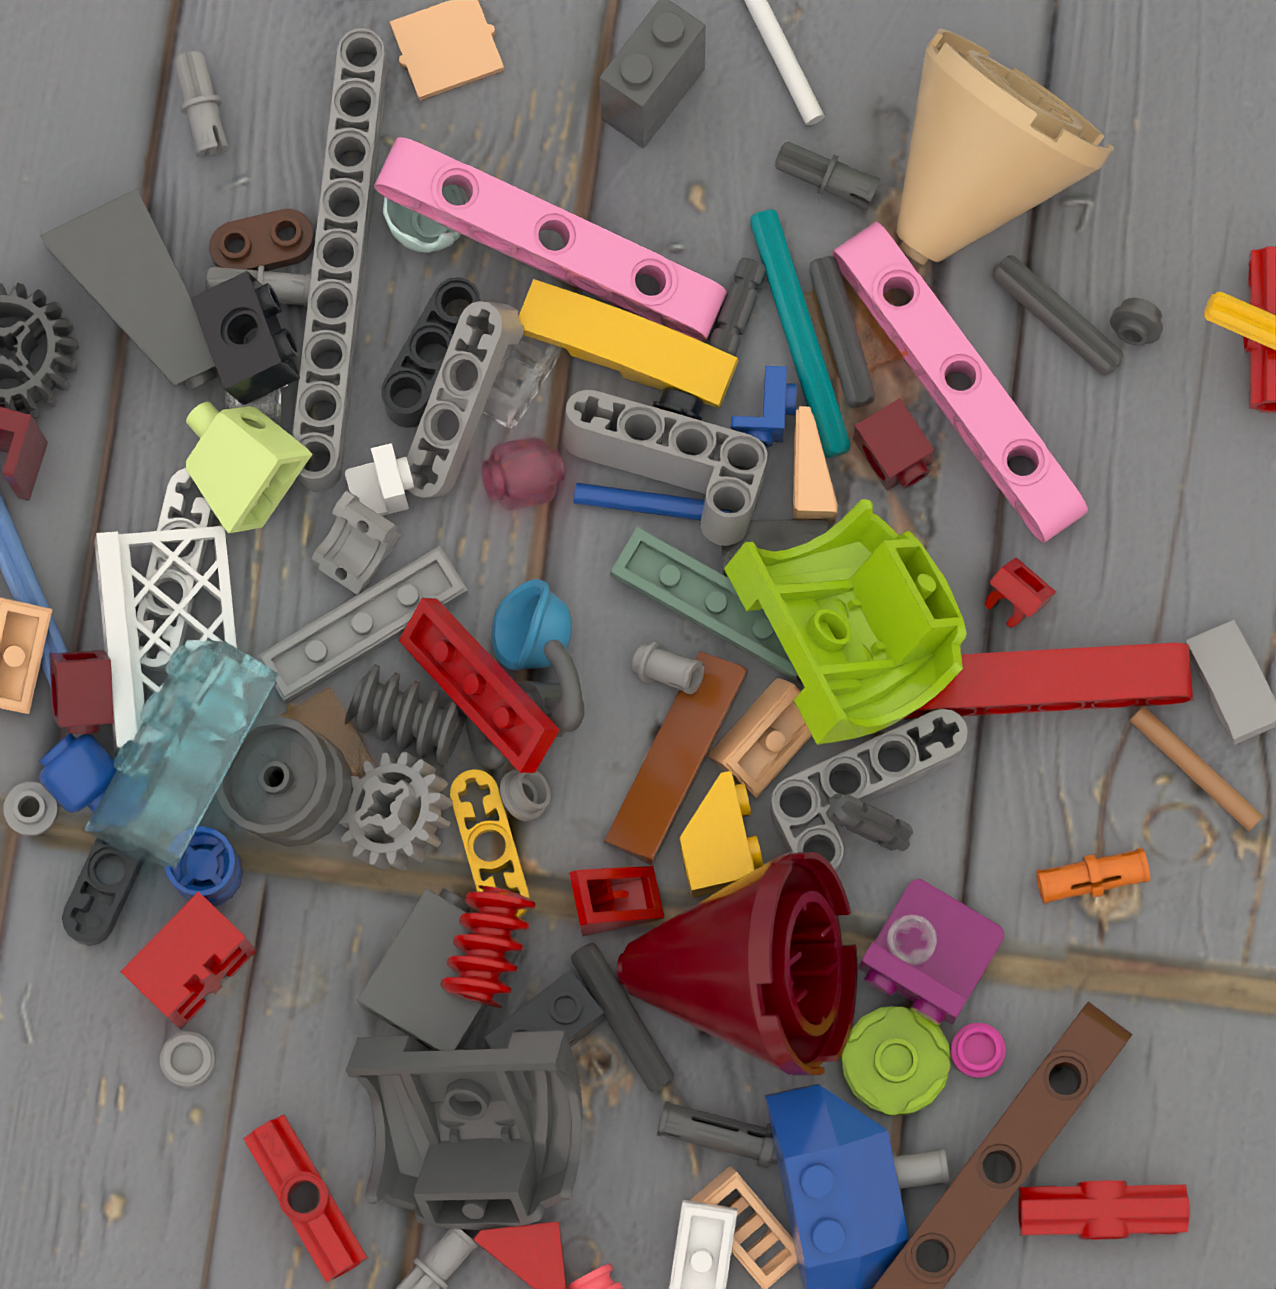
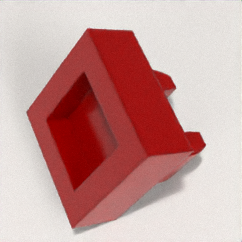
M1016 557L1002 566L989 582L996 590L986 598L985 607L990 610L1002 598L1010 600L1014 606V613L1008 619L1006 625L1012 628L1022 622L1026 616L1030 618L1043 609L1056 594V591Z

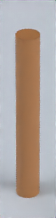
M1143 706L1131 718L1130 722L1248 832L1264 817L1148 708Z

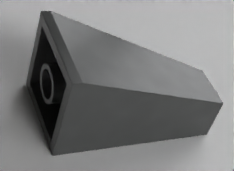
M137 189L40 235L47 250L174 386L185 382L190 391L217 378L213 369L215 363L191 297Z

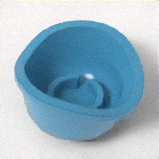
M533 579L515 588L500 603L493 619L492 646L496 658L502 665L514 671L551 667L552 664L544 654L545 644L550 640H558L567 650L571 639L572 617L567 604L553 594L547 582L543 580Z

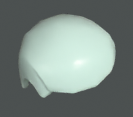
M447 185L442 188V195L447 202L457 206L465 204L456 185ZM384 197L383 215L393 237L406 248L416 252L429 253L447 248L460 238V233Z

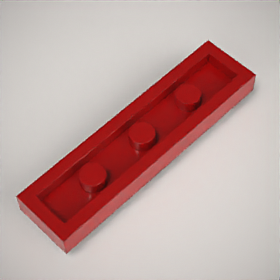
M422 598L398 641L519 773H535L560 729L437 598Z

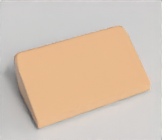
M0 597L1 709L25 714L30 713L52 613L50 608Z
M776 678L708 754V757L724 772L732 771L733 780L738 784L744 783L746 791L755 798L762 793L812 736L794 702V699L801 691L793 683L781 678Z

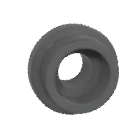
M1140 298L1124 300L1121 306L1113 310L1110 318V325L1118 337L1125 343L1134 346L1156 342L1163 330L1161 311L1151 302Z

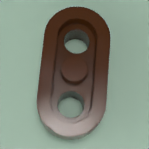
M281 209L230 221L221 225L213 233L209 249L216 267L258 270L259 265L265 267V271L304 261L314 248L315 236L309 219L303 213L294 209ZM291 227L296 230V234L291 240L283 241L277 237L279 231L282 228ZM234 239H240L245 242V246L240 252L231 253L226 250L228 243Z

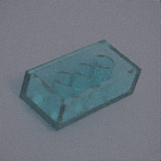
M187 640L185 645H180L172 653L166 665V673L169 675L159 693H153L144 704L140 713V720L143 723L135 738L128 740L118 752L114 761V768L117 771L85 828V831L137 861L176 868L279 676V673L226 641Z

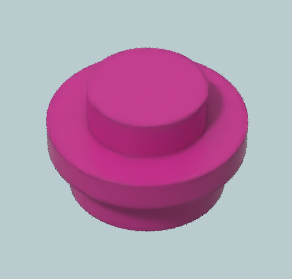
M971 1023L961 1028L954 1036L950 1050L951 1058L956 1068L964 1075L972 1078H985L994 1074L1003 1064L1006 1055L1005 1042L1001 1034L994 1027L984 1023Z

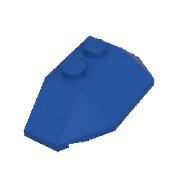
M820 1084L764 1095L803 1289H872L909 1240L888 1130Z

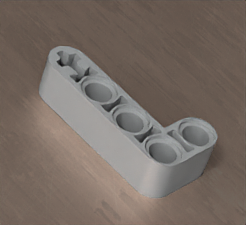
M596 390L578 391L569 398L566 403L562 441L570 454L585 460L705 494L700 524L703 535L709 541L724 546L736 544L744 538L761 491L768 452L765 445L758 438ZM633 437L643 438L645 440H635L633 439ZM683 452H692L696 455H687ZM735 467H744L748 470H739ZM720 509L731 510L735 513H724Z
M934 710L784 779L773 791L770 812L787 852H803L804 848L812 842H824L833 851L834 858L830 864L837 873L841 866L844 847L834 823L826 815V811L830 807L829 799L833 795L838 794L830 786L829 778L831 775L842 770L854 774L858 779L859 788L849 795L859 799L862 804L864 802L868 803L956 761L967 741L968 730L966 722L959 714L952 710ZM939 727L943 734L949 732L954 734L949 748H945L941 742H935L924 748L922 754L924 761L919 760L917 747L931 740L934 728ZM911 737H915V738H916V744H915L914 741L911 739ZM885 749H898L907 757L908 765L902 771L889 772L880 765L878 755ZM791 793L801 794L809 801L811 808L802 817H790L780 807L782 798Z

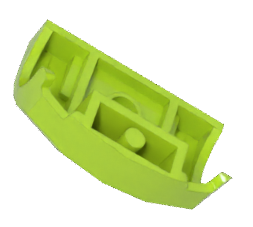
M867 499L860 500L842 520L824 534L805 544L773 552L757 548L754 542H745L724 568L746 611L764 610L805 688L794 699V702L817 745L862 737L897 723L939 694L964 668L962 666L960 645L964 641L967 632L963 616L947 580L920 541L910 531H904L898 535L883 519L872 513L873 503Z

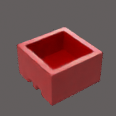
M197 892L120 972L181 1030L204 1007L206 1000L203 997L211 992L216 994L223 987L220 984L222 978L225 975L228 977L235 975L257 951L249 940L201 893Z

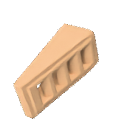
M799 406V410H796L794 421L792 520H795V523L833 524L836 523L838 505L814 415L810 407Z
M730 1166L699 1191L690 1201L717 1205L734 1189L739 1192L740 1195L726 1207L738 1208L737 1216L749 1205L755 1212L735 1229L731 1252L761 1288L768 1289L798 1263L793 1238L742 1177ZM765 1223L770 1230L745 1251L740 1244ZM779 1240L785 1247L764 1266L759 1268L754 1261Z

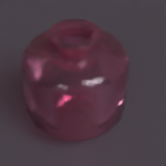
M530 436L494 446L490 450L488 460L482 463L481 473L484 488L489 499L492 502L498 501L508 511H516L552 501L557 492L558 482L564 480V465L557 450L550 451L542 439L537 436Z

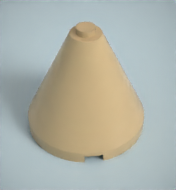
M938 29L925 48L896 234L902 240L899 246L901 251L923 265L926 264L928 259L935 262L944 260L1101 169L1114 151V147L1109 143L1105 148L1098 146L1104 135L1052 92L1017 68L1013 67L1010 70L988 57L990 52L985 48L946 29Z

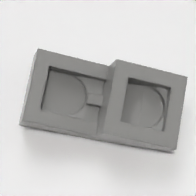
M1235 620L1185 640V644L1189 645L1190 659L1210 692V703L1234 745L1276 727L1275 698Z

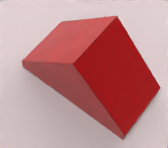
M654 866L583 869L569 872L582 937L665 918Z
M558 1221L480 1230L473 1240L533 1289H567L561 1229Z

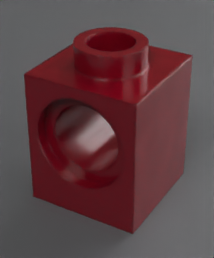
M900 398L855 425L853 440L887 491L899 483L903 489H906L929 474L930 470L927 466L932 464L935 450Z
M105 651L49 653L52 717L59 727H67L68 733L89 734L98 732L100 730L99 724L114 723L111 659Z

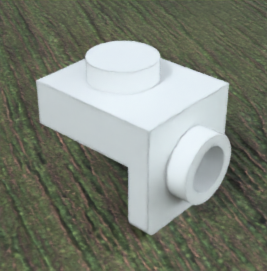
M392 443L371 448L374 462L349 468L345 471L349 492L359 498V502L379 515L383 516L409 509L404 490L414 488L407 457L396 459Z

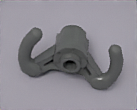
M550 640L544 646V654L554 667L559 683L525 681L519 682L518 685L560 729L556 737H562L565 732L576 730L582 723L584 702L579 675L572 657L560 641ZM465 714L466 730L470 745L480 766L490 770L502 767L508 759Z

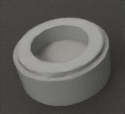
M180 1032L169 1038L162 1047L160 1066L164 1075L175 1085L183 1088H194L204 1084L214 1073L216 1053L211 1043L202 1035L195 1032Z

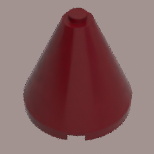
M815 852L782 854L628 943L624 953H621L618 957V979L622 985H625L630 995L789 1075H822L825 1073V1068L820 1067L823 1062H837L844 1051L850 1035L856 1005L858 978L856 944L842 945L838 915L851 914L844 887L835 869L822 855Z

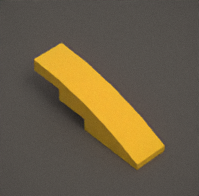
M535 279L532 281L518 316L520 323L524 326V336L565 348L573 357L617 370L624 379L662 391L664 388L674 389L703 401V404L719 409L739 362L737 357L688 335L606 303Z

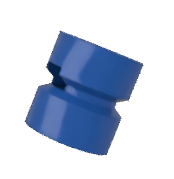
M204 826L187 828L176 835L167 847L164 858L166 875L176 890L186 900L189 901L199 892L213 906H218L231 899L239 889L243 877L241 859L226 836L217 830Z

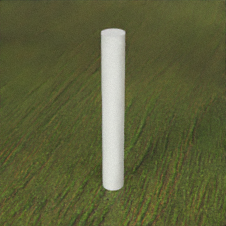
M744 0L806 126L820 122L824 119L825 115L768 1Z

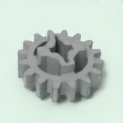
M388 752L382 753L381 766L379 767L368 760L365 761L363 767L366 775L362 779L351 776L354 791L348 804V811L338 823L349 829L341 837L342 842L354 848L353 856L383 871H386L390 865L401 871L406 870L408 857L420 863L424 862L426 858L423 848L427 844L438 848L441 842L434 835L437 828H449L451 823L441 817V810L453 805L451 799L440 793L448 785L447 781L434 774L436 771L434 766L422 759L415 758L407 752H402L399 758ZM401 779H409V780H413V781L410 782V783H407V782H405L404 780H401ZM379 839L382 840V841H384V842H386V843H387L388 841H390L391 839H394V842H393V843H388V844H379V843H376Z

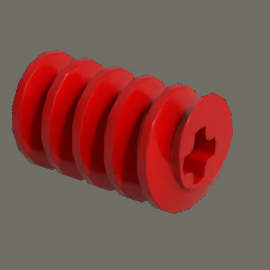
M479 885L478 887L483 891L470 892L465 897V903L476 910L477 913H464L459 918V924L471 932V934H459L454 936L453 945L465 953V955L451 956L447 959V966L459 976L443 978L440 985L442 989L453 996L487 1006L502 1008L501 1005L493 1000V996L497 994H511L512 988L500 980L499 975L500 973L517 972L518 966L505 958L506 952L523 951L524 945L514 939L511 933L517 930H529L530 924L519 917L517 912L520 909H535L536 903L525 896L504 889Z

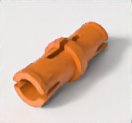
M1137 848L1133 851L1096 858L1095 854L1084 855L1081 862L1043 870L1038 869L1036 870V880L1043 904H1048L1052 901L1090 894L1091 898L1101 897L1104 895V890L1141 882L1147 883L1150 882V870L1145 851H1143V848Z

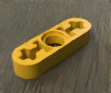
M472 769L464 771L453 781L450 789V799L452 800V806L477 892L483 891L478 887L479 885L496 887L493 876L482 881L481 872L495 873L513 864L515 870L513 873H503L507 888L510 892L519 891L520 895L530 899L496 781L490 774L482 770ZM477 782L480 790H490V794L483 797V806L487 818L491 817L494 813H498L500 820L483 821L468 830L465 825L466 821L475 822L477 820L472 804L470 802L461 803L460 797L467 794L468 789L466 785ZM487 832L499 834L506 843L504 854L492 862L481 860L474 852V844L477 838ZM528 909L518 910L517 915L522 918Z

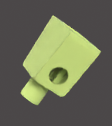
M203 402L196 406L186 419L188 426L200 438L186 460V470L222 526L228 533L262 528L302 471L312 453L259 409L252 406L224 409L219 412L211 402Z

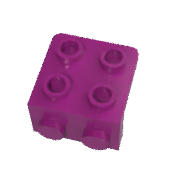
M915 879L909 883L874 943H871L860 962L859 969L867 974L864 980L880 992L893 996L896 991L913 1001L914 1004L911 1009L925 1019L937 1025H940L942 1020L953 1025L1004 939V930L998 924L926 881Z

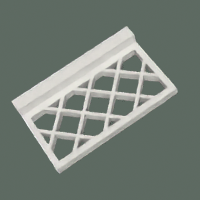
M223 526L129 534H118V531L96 533L94 545L105 653L111 659L114 720L112 731L115 753L137 751V749L152 746L165 747L227 741L238 728L245 724L225 528ZM214 540L216 561L203 576L178 557L191 541ZM182 542L174 552L164 545ZM152 545L168 559L148 581L131 567L129 547ZM173 563L197 582L179 605L154 586ZM216 570L219 590L208 581ZM132 578L144 587L135 598ZM202 587L220 601L221 614L209 629L184 610L186 605ZM148 592L173 611L155 634L136 620L135 607ZM178 615L203 635L184 658L160 639ZM221 623L224 642L213 634ZM138 632L149 640L140 651ZM207 640L225 653L226 668L214 682L189 663ZM153 645L164 651L179 664L160 687L141 672L140 660ZM183 668L208 688L190 711L165 692ZM226 676L228 677L229 695L218 687ZM143 685L154 693L146 704L144 702ZM214 693L231 707L233 728L211 730L194 715L210 695ZM158 698H161L184 717L170 734L148 735L146 713ZM188 722L200 730L180 733Z

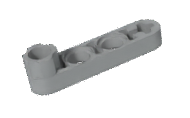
M478 301L467 306L460 315L407 455L414 488L408 489V491L414 496L421 498L443 497L455 485L505 351L509 345H517L523 336L524 326L519 321L518 310L513 306L503 303ZM489 322L495 326L492 335L488 331ZM467 345H477V349L487 350L486 356L481 353L466 351ZM470 360L477 368L478 379L473 388L465 391L457 383L456 372L461 363ZM446 410L453 411L459 420L458 432L450 440H445L441 437L437 427L440 415ZM429 445L448 449L449 453L448 455H437L439 451L429 450ZM423 465L432 466V471L438 475L436 483H427V477L421 474Z

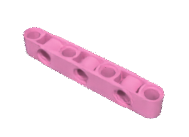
M402 137L395 139L374 184V188L381 195L393 202L627 312L688 335L701 342L707 340L727 295L724 287L703 275L411 139ZM447 185L461 187L468 196V202L458 206L450 204L443 197L442 188ZM542 230L556 231L563 239L564 248L557 251L548 250L541 244L539 232ZM642 274L653 277L659 285V294L654 296L644 295L637 288L635 277Z
M874 222L834 249L832 256L837 259L840 272L1032 534L1040 542L1045 543L1088 513L1087 505L1075 485L886 229L880 223ZM891 289H901L909 294L911 301L904 306H893L885 300L883 295ZM953 372H962L971 378L973 385L965 391H957L947 385L945 377ZM1015 456L1026 457L1033 463L1035 471L1027 476L1016 475L1009 469L1007 461Z

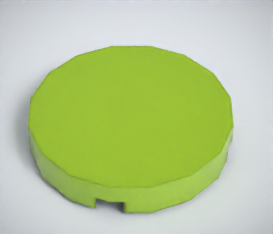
M902 1006L880 1007L861 1017L851 1029L848 1041L841 1055L843 1078L852 1095L869 1110L888 1116L910 1115L930 1105L944 1089L951 1067L949 1043L939 1025L920 1016L911 1008Z

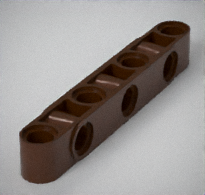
M1088 1001L872 1289H943L1133 1034ZM1066 1067L1072 1070L1078 1081L1076 1091L1070 1095H1061L1055 1092L1049 1082V1074L1052 1069ZM1001 1154L1010 1161L1012 1175L1009 1181L994 1183L985 1176L983 1161L988 1155ZM935 1242L944 1249L946 1264L942 1270L928 1272L919 1266L916 1259V1251L920 1244Z

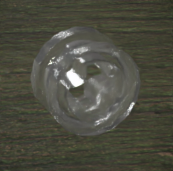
M914 914L906 915L896 920L890 927L886 940L888 952L908 964L919 966L928 961L933 954L937 937L932 924L924 917ZM913 926L923 931L920 940H927V946L925 950L915 948L911 955H908L899 949L902 947L903 942H896V935L899 931L908 933Z

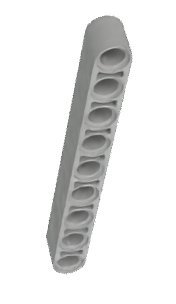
M365 28L353 29L347 32L341 38L337 48L301 356L300 379L298 382L292 437L304 445L311 453L322 452L330 457L329 464L320 472H310L303 468L297 476L301 485L315 492L326 491L334 487L340 480L343 471L375 189L374 184L388 75L384 44L379 35ZM360 52H368L376 56L375 60L365 67L354 66L350 63L354 55ZM355 101L366 102L370 105L369 110L361 116L353 117L344 112L345 108ZM355 150L365 155L364 159L356 166L347 167L338 162L339 158L348 151ZM344 200H351L359 204L357 211L348 217H340L332 212L333 208ZM337 250H346L353 254L350 263L344 267L336 268L326 262L328 257ZM339 300L348 305L343 315L337 318H328L321 314L323 306L330 301ZM332 350L342 355L339 364L332 369H321L315 365L316 358L325 351ZM327 401L336 406L335 413L326 420L318 421L309 416L310 409L318 402Z

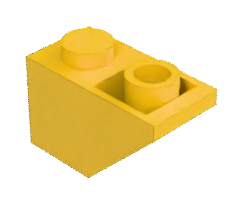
M732 771L720 773L680 836V850L691 898L716 893L751 873L754 869L763 866L757 836H746L742 819L744 816L751 815L746 787L744 783L734 784Z

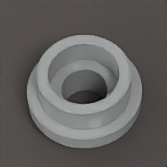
M513 769L507 772L501 779L500 795L502 803L515 818L529 822L543 814L545 807L550 802L551 791L548 782L540 772L519 773L517 769Z
M25 782L14 787L8 793L3 807L4 817L8 825L15 832L24 836H37L48 831L54 825L59 810L58 802L38 782ZM29 799L37 800L39 802L37 814L32 817H24L21 814L22 804Z

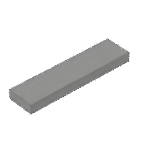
M438 546L257 655V658L282 700L287 704L400 636L422 598H437L445 607H448L468 595V590L442 548Z

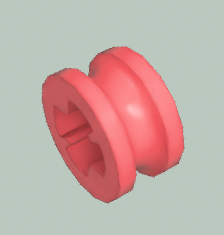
M608 1263L572 1282L567 1288L623 1289L621 1282L612 1280L611 1271L613 1267L611 1263Z

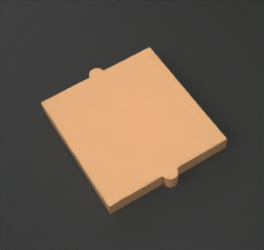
M449 0L390 21V26L401 52L399 57L400 66L407 68L419 101L504 71L503 63L493 40L495 28L493 25L487 24L478 0Z

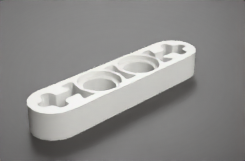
M186 468L178 470L168 483L157 531L211 527L214 512L206 499L202 497L195 498L191 511L194 519L202 518L199 525L186 518H171L173 512L184 517L186 500L179 493L180 488H189L193 481ZM208 540L195 541L193 551L187 556L179 557L199 574ZM154 547L146 574L148 581L168 559ZM173 563L154 586L158 587L166 581L178 583L183 588L182 602L197 582ZM148 592L139 603L136 620L155 634L157 623L155 620L147 621L148 615L151 613L160 619L166 620L173 611L170 608L157 606L154 602V595ZM194 597L184 608V610L189 614L191 612ZM178 615L175 619L177 620L176 626L170 625L162 634V638L166 644L170 645L180 655L188 623ZM138 632L139 651L143 648L144 640L149 641L140 632ZM159 651L156 659H150V654L147 652L140 660L141 666L150 671H163L171 668L176 663L164 651Z

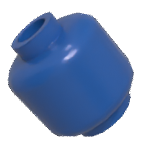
M68 733L39 760L44 767L39 774L40 783L69 813L79 812L86 806L95 813L118 792L112 783L120 772V766L91 734H82L76 738L72 733Z

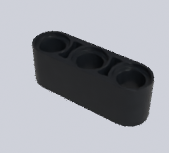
M460 277L449 278L436 288L383 382L381 390L386 413L390 420L398 426L405 428L416 427L421 421L445 355L436 362H427L419 357V353L423 347L434 343L448 349L460 318L450 316L444 312L445 306L454 299H464L469 303L481 301L476 286L467 279ZM411 388L421 394L420 400L411 407L403 408L393 402L395 395L403 389Z

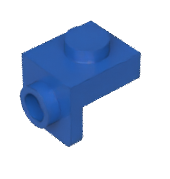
M787 366L765 367L763 417H731L732 430L758 438L766 448L773 446V442H783L785 415L795 416L797 384L786 383Z

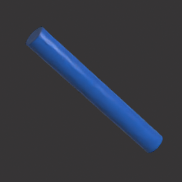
M576 483L573 503L701 521L704 500ZM720 509L724 513H733L731 510Z

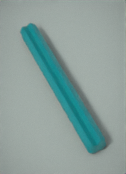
M774 209L757 212L751 216L750 226L762 264L766 268V277L807 406L810 407L814 415L825 458L841 456L850 451L851 443L778 213Z

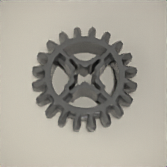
M19 282L13 287L11 294L7 295L4 285L0 283V319L15 317L27 320L25 323L19 320L11 327H0V346L2 348L6 347L10 351L14 350L15 356L21 365L19 367L11 358L8 360L5 356L0 355V381L12 378L22 383V385L14 388L0 389V407L18 412L26 408L33 418H38L40 411L36 404L41 400H44L51 407H56L58 401L52 393L54 387L59 390H69L71 384L61 373L77 371L78 364L76 360L68 355L76 352L79 349V344L76 338L68 336L74 330V327L69 318H60L63 310L58 302L54 301L46 304L47 297L40 289L35 290L27 298V289L24 284ZM46 333L47 353L41 368L36 373L31 367L29 359L31 353L39 346L37 340Z

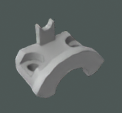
M346 490L333 509L332 514L337 516L324 541L314 551L311 560L312 564L318 567V570L358 595L373 580L381 561L394 551L393 547L401 534L396 532L397 526L359 502V498Z

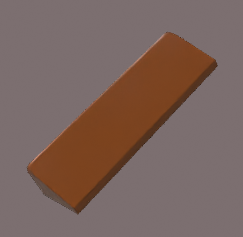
M699 651L695 659L702 661V665L705 668L700 687L693 694H687L683 690H679L604 840V843L652 866L748 674V669L739 664Z

